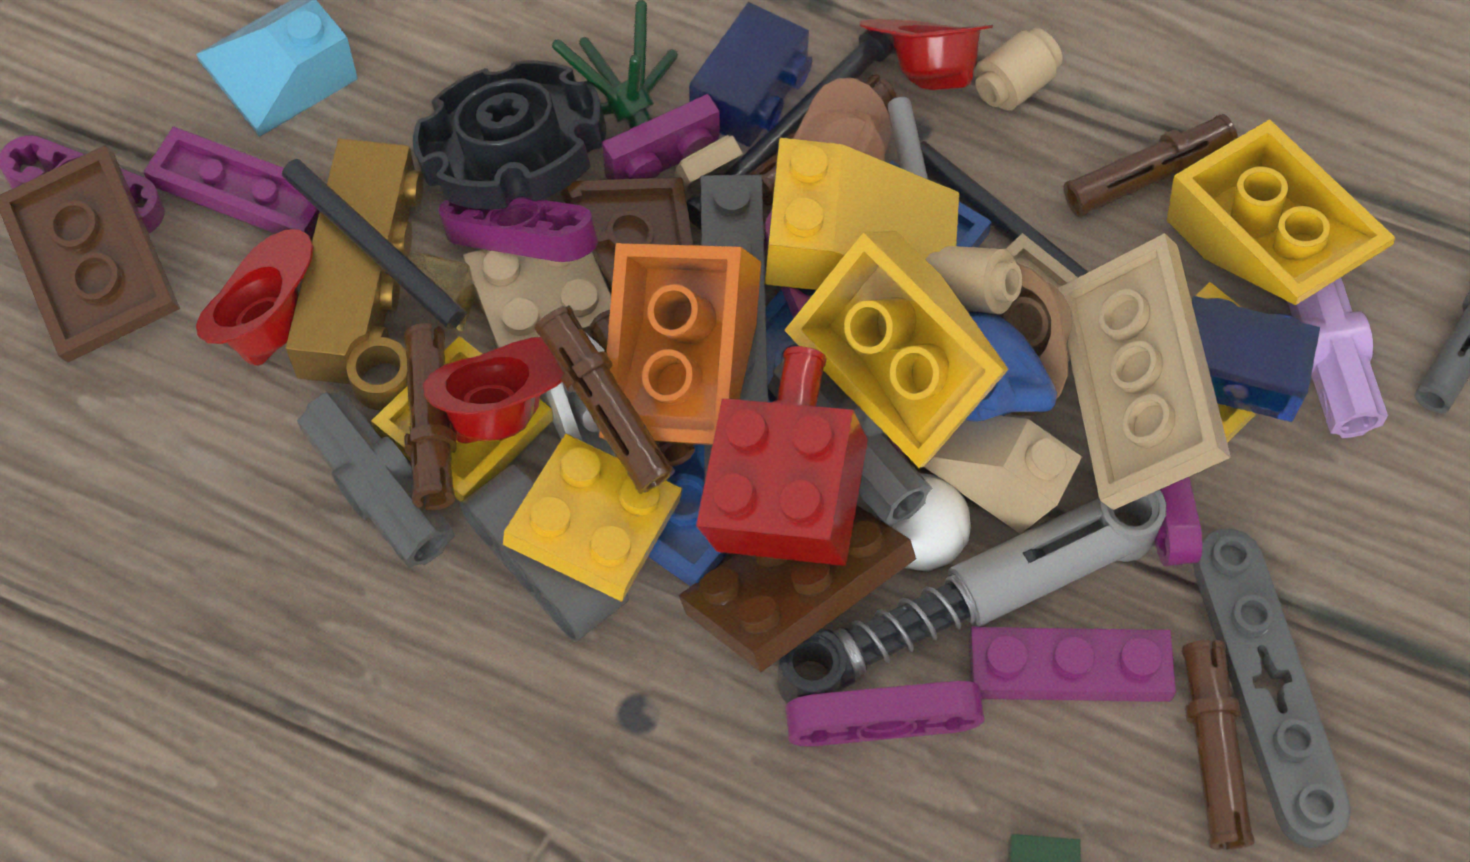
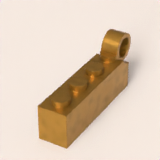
M338 138L327 185L400 252L408 257L412 243L411 222H408L411 206H420L424 187L422 171L415 170L410 146ZM320 212L312 241L314 247L312 260L302 280L285 349L297 378L351 384L355 397L362 405L373 410H383L407 387L406 349L399 342L388 338V329L384 327L387 310L395 311L398 306L400 285ZM387 363L399 368L397 375L384 384H370L362 380L364 374L371 367L378 364Z

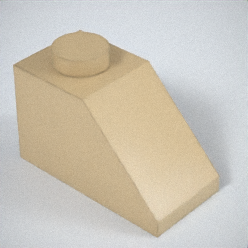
M998 415L984 421L972 422L964 420L924 467L1021 534L1058 505L1082 456L1029 419Z

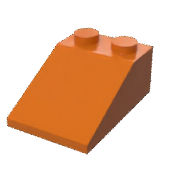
M616 243L606 354L612 361L613 365L610 371L616 382L629 399L655 442L712 445L722 398L740 399L757 325L761 261L742 247ZM600 431L599 438L605 439Z

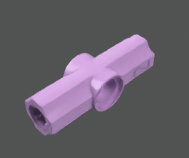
M1337 279L1297 305L1288 302L1294 320L1292 348L1307 359L1301 372L1302 374H1311L1330 433L1338 434L1341 438L1362 436L1366 432L1382 426L1388 414L1370 364L1373 354L1370 325L1362 312L1352 311L1342 279Z

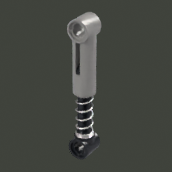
M1160 490L1155 491L1115 510L1101 502L1098 497L951 567L948 570V577L945 580L944 586L938 589L925 587L922 590L921 597L912 601L907 598H901L896 609L889 612L878 609L875 612L874 619L866 623L855 620L852 622L850 630L839 628L832 631L821 628L779 659L777 685L781 697L788 703L793 699L806 695L842 692L843 689L856 682V677L860 678L861 674H866L867 666L881 659L889 663L890 655L906 647L909 651L913 652V644L929 636L933 640H937V633L952 625L960 629V621L966 620L974 627H981L1113 562H1129L1140 559L1149 552L1166 516V502ZM1120 512L1129 513L1135 516L1141 525L1136 527L1128 526L1120 522L1115 514ZM812 661L823 665L829 674L822 679L813 681L802 678L794 669L803 662Z

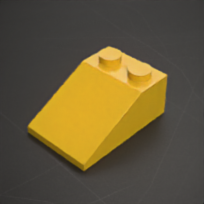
M1270 119L1174 175L1166 221L1205 260L1294 305L1299 304L1391 247L1395 241V236Z
M779 138L764 285L817 290L863 232L897 231L925 260L929 254L940 252L944 247L956 246L959 192L843 144Z
M897 231L863 232L784 330L799 346L813 348L825 354L827 361L823 371L919 468L924 467L1009 370L942 275Z

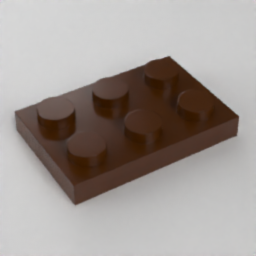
M106 145L0 194L1 217L56 352L66 362L75 360L180 310L116 156Z
M857 505L846 566L736 554L718 568L704 575L698 583L693 584L679 594V598L685 613L759 672H763L916 560V555L911 539Z

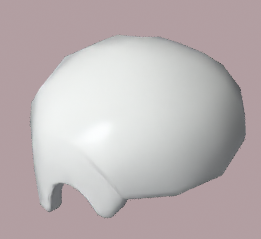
M920 473L932 487V490L926 497L925 505L910 519H904L893 525L892 528L911 539L916 560L905 568L929 572L952 563L960 555L969 541L971 522L969 508L961 492L934 474ZM873 510L872 515L883 521Z

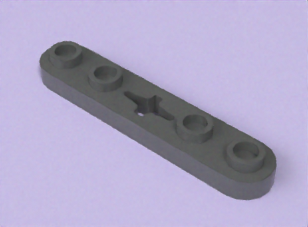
M1236 529L1216 530L1209 533L1202 541L1201 559L1199 563H1193L1194 575L1215 638L1226 644L1227 651L1225 654L1229 680L1235 697L1240 702L1241 715L1277 823L1283 833L1294 843L1307 848H1321L1332 843L1348 826L1351 815L1349 798L1263 553L1256 541L1244 532ZM1260 653L1265 655L1262 662L1271 679L1282 678L1285 683L1277 693V706L1267 688L1256 689L1254 685L1262 673Z

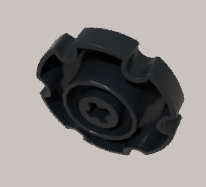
M515 61L508 68L501 71L491 72L488 68L471 73L441 91L431 101L434 113L419 119L415 125L413 149L426 183L429 186L440 185L445 200L473 209H505L516 198L529 197L533 202H536L561 191L580 178L591 166L587 153L601 148L602 142L606 139V122L594 85L589 81L576 82L572 68L547 61Z

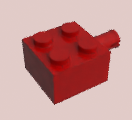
M788 347L784 351L785 360L777 401L771 403L722 398L696 526L716 552L846 566L868 438L854 410L816 407L823 368L826 366L827 361L825 354L809 347Z

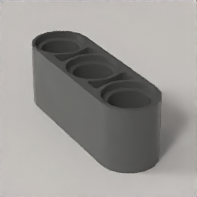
M509 465L459 503L460 509L477 535L557 626L571 640L578 642L629 601L628 594H626L621 602L503 545L504 530L534 484L518 467Z

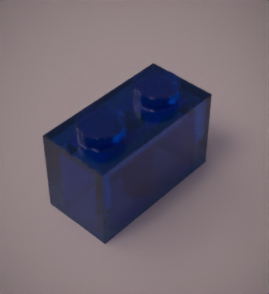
M747 2L689 83V102L708 94L719 110V133L724 136L729 135V137L733 135L737 142L751 148L763 129L769 131L777 123L783 110L784 98L792 87L799 89L809 75L813 58L808 56L809 30Z
M1193 295L1191 301L1217 403L1292 422L1308 394L1320 327L1302 323L1290 315H1270L1238 307L1235 303L1226 299H1206Z

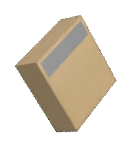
M726 135L681 160L675 169L674 175L676 178L682 177L684 191H687L701 183V176L716 175L734 165L743 153L733 135L730 137Z

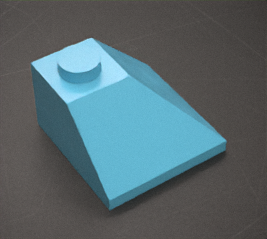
M290 0L196 54L199 62L259 137L358 79L347 36L317 0Z

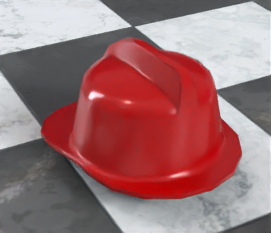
M868 19L859 22L862 28L892 34L900 69L909 81L920 88L928 90L965 88L970 85L977 63L980 31L993 28V25L954 27L898 19Z
M299 229L283 230L269 236L255 246L239 264L222 290L200 313L196 323L198 337L209 344L227 343L249 364L254 366L264 364L280 347L287 343L299 296L296 287L304 277L312 260L314 247L310 236Z
M531 337L507 344L476 357L445 364L430 373L423 383L425 399L433 407L446 412L452 430L456 433V440L459 443L502 440L515 436L526 428L539 407L540 395L562 383L561 378L564 373L542 338Z

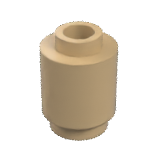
M1034 28L1029 32H1018L977 64L976 88L981 98L990 106L999 107L1007 111L1018 107L1055 78L1057 68L1061 66L1063 61L1057 42L1049 33L1040 28Z
M947 246L940 252L929 254L926 258V261L942 275L967 312L1002 314L1009 309L1012 302L1020 294L1022 287L1021 269L1015 263L1012 254L1006 249Z

